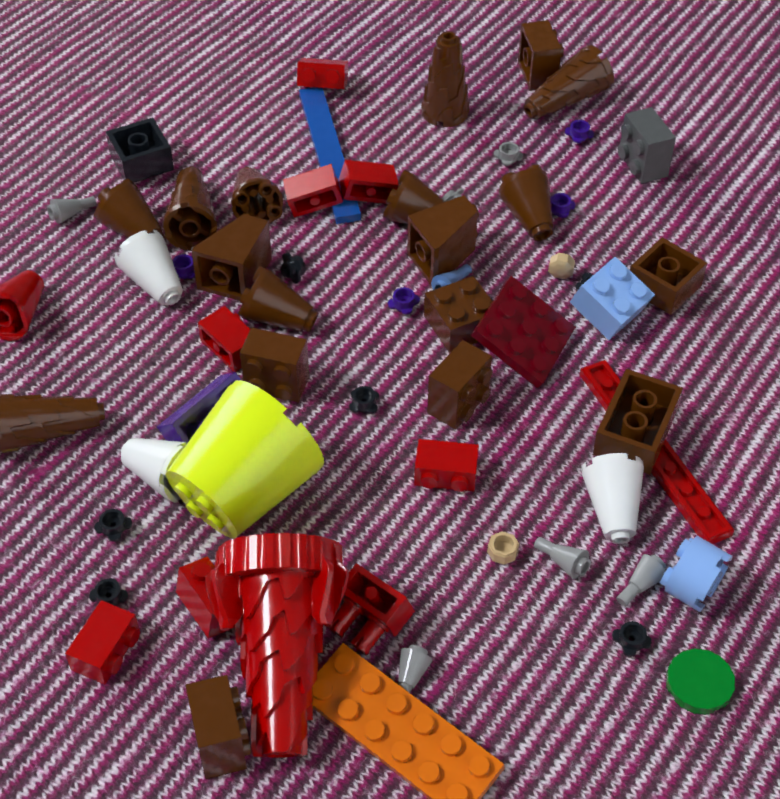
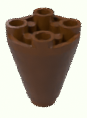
M532 165L527 170L505 174L501 178L502 184L499 188V195L502 201L528 235L533 237L534 241L548 239L553 234L550 183L546 172L541 169L540 165Z
M244 167L236 176L231 198L232 212L236 218L245 214L269 220V223L282 215V193L276 184L259 171L251 167Z
M404 170L398 181V184H400L398 189H392L386 203L388 205L383 213V217L390 221L408 224V215L444 203L445 201L416 175Z
M127 178L112 189L105 188L98 195L100 202L94 217L102 225L127 239L145 230L148 234L154 233L153 230H157L165 239L162 233L163 230L138 187L130 179Z
M259 266L253 277L255 283L251 289L247 287L240 298L242 306L238 315L248 321L300 332L303 330L310 332L319 313L314 311V307L274 272Z

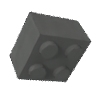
M652 107L626 113L621 127L622 135L620 145L618 146L619 157L626 162L631 173L637 177L641 184L668 177L676 137Z

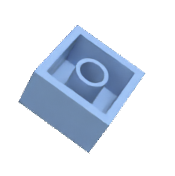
M614 257L580 286L570 303L610 340L646 307L655 294L620 260Z

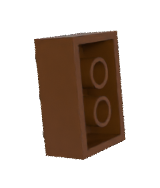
M626 369L596 432L592 455L626 453L628 459L635 461V456H638L643 461V473L650 475L678 411L683 387Z

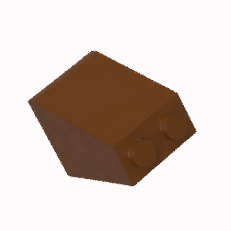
M465 195L408 215L407 255L430 285L434 276L454 271L475 251L476 238L478 237L477 219L479 218V212L476 205L471 204Z
M243 214L193 247L192 258L197 289L240 301L244 290L247 287L251 289L255 283L253 277L258 267L261 266L266 269L272 260L269 220Z

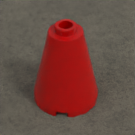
M26 270L0 284V339L7 341L19 340L28 332L44 290V281L37 273Z

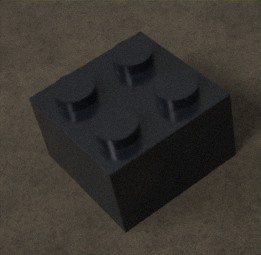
M153 117L105 131L110 156L124 180L128 178L134 183L174 170L171 146Z

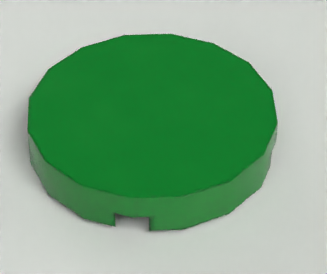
M694 648L682 651L673 658L666 673V687L668 692H671V695L675 698L674 701L681 708L691 713L707 715L728 705L735 690V676L730 665L721 656L709 650Z

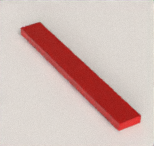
M602 360L581 368L579 375L605 411H607L621 380L607 361ZM665 439L651 472L699 537L711 544H715L733 536V527Z

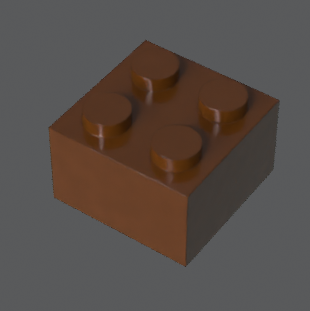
M549 20L521 23L518 64L529 90L533 91L537 90L549 76L561 68L560 58L564 56L563 45L558 42L557 32L555 29H552Z
M662 237L630 266V271L655 294L649 303L672 315L702 286L707 262Z
M471 276L424 293V317L450 353L462 340L471 345L478 342L471 334L489 308L492 300L476 278Z
M251 327L240 351L243 381L259 387L272 397L299 403L309 380L307 339Z
M462 340L429 375L427 413L455 430L463 421L467 422L472 417L475 408L480 403H485L490 396L491 388H489L493 373L491 369L492 355Z
M227 675L186 684L205 779L247 769L245 756L251 754L237 686L230 688Z

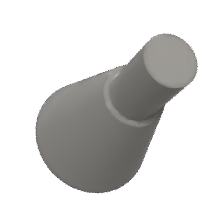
M94 196L80 200L51 199L50 205L47 206V211L50 219L60 224L81 212V210L96 206V200Z
M538 537L535 541L534 547L548 554L572 579L584 576L587 573L591 564L587 550L554 544L542 537Z
M643 554L628 582L629 585L616 597L617 601L626 607L638 593H642L660 582L666 572L664 561L656 555Z
M410 645L409 648L401 649L398 684L409 693L415 688L433 661L428 656L426 649L417 645Z

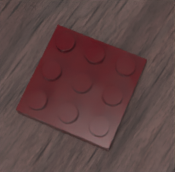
M511 275L497 293L471 336L538 388L546 380L576 327Z

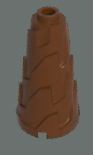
M446 31L437 37L436 47L433 49L427 84L425 83L421 113L423 118L432 125L437 126L438 121L443 122V127H453L463 123L468 118L470 107L468 84L465 83L462 43L455 33Z
M587 45L580 49L526 99L524 105L526 115L530 118L539 119L610 88V85L614 83V73L607 57L601 60L598 55L602 51L593 45Z
M194 166L182 169L177 175L175 190L172 192L170 205H167L163 219L164 236L175 247L192 251L193 246L198 245L217 232V222L214 206H211L210 192L207 191V185L204 183L202 172Z
M0 394V454L18 451L21 447L46 443L48 439L74 435L78 431L100 426V420H105L103 402L97 403V398Z

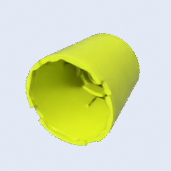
M236 380L227 387L168 469L166 477L173 490L186 504L185 507L196 518H201L221 534L230 538H236L323 467L324 458L318 444L302 423L295 426L283 414L287 408L278 400L251 383Z

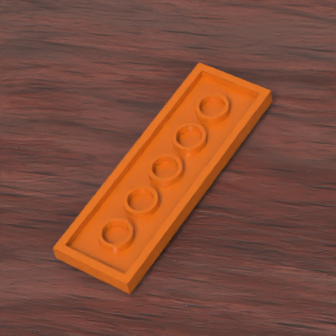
M344 643L341 644L318 671L317 680L313 685V709L428 799H482L505 769L504 763Z

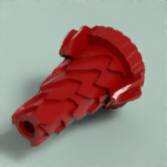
M265 533L238 537L228 540L218 547V551L215 554V568L205 576L208 598L214 615L219 622L220 630L229 631L235 625L236 642L238 646L240 645L241 671L243 678L246 680V698H251V748L253 757L286 758L307 756V720H313V685L317 680L318 653H323V625L330 626L346 591L349 578V570L343 565V546L335 540L300 533Z

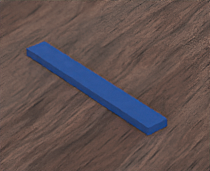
M323 88L300 89L299 98L319 167L332 164L339 181L345 160ZM343 199V203L331 206L336 224L361 221V212L357 201Z

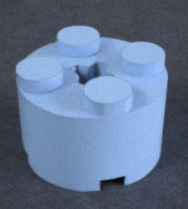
M696 536L694 539H685L676 553V556L680 557L679 561L673 568L669 567L666 570L660 584L665 586L664 591L696 611L701 612L705 604L700 601L703 602L706 595L709 597L713 595L728 569V566L723 564V562L731 561L733 556L703 538Z

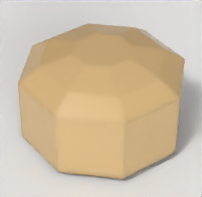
M557 253L550 258L548 272L554 278L567 279L573 276L575 260L569 254Z
M501 531L491 536L487 553L492 561L504 565L515 561L519 551V542L513 534Z

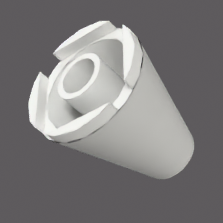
M145 230L132 235L120 245L122 251L119 256L115 254L116 265L159 304L173 305L177 303L181 298L183 289L163 236L157 230H153L154 233L148 234Z
M131 438L121 449L122 464L165 499L179 503L178 500L181 498L169 484L166 472L188 442Z
M609 453L592 458L591 465L587 466L585 462L581 469L604 537L611 540L614 544L629 542L630 538L636 535L644 465L640 457L635 456L636 461L628 459L626 453Z

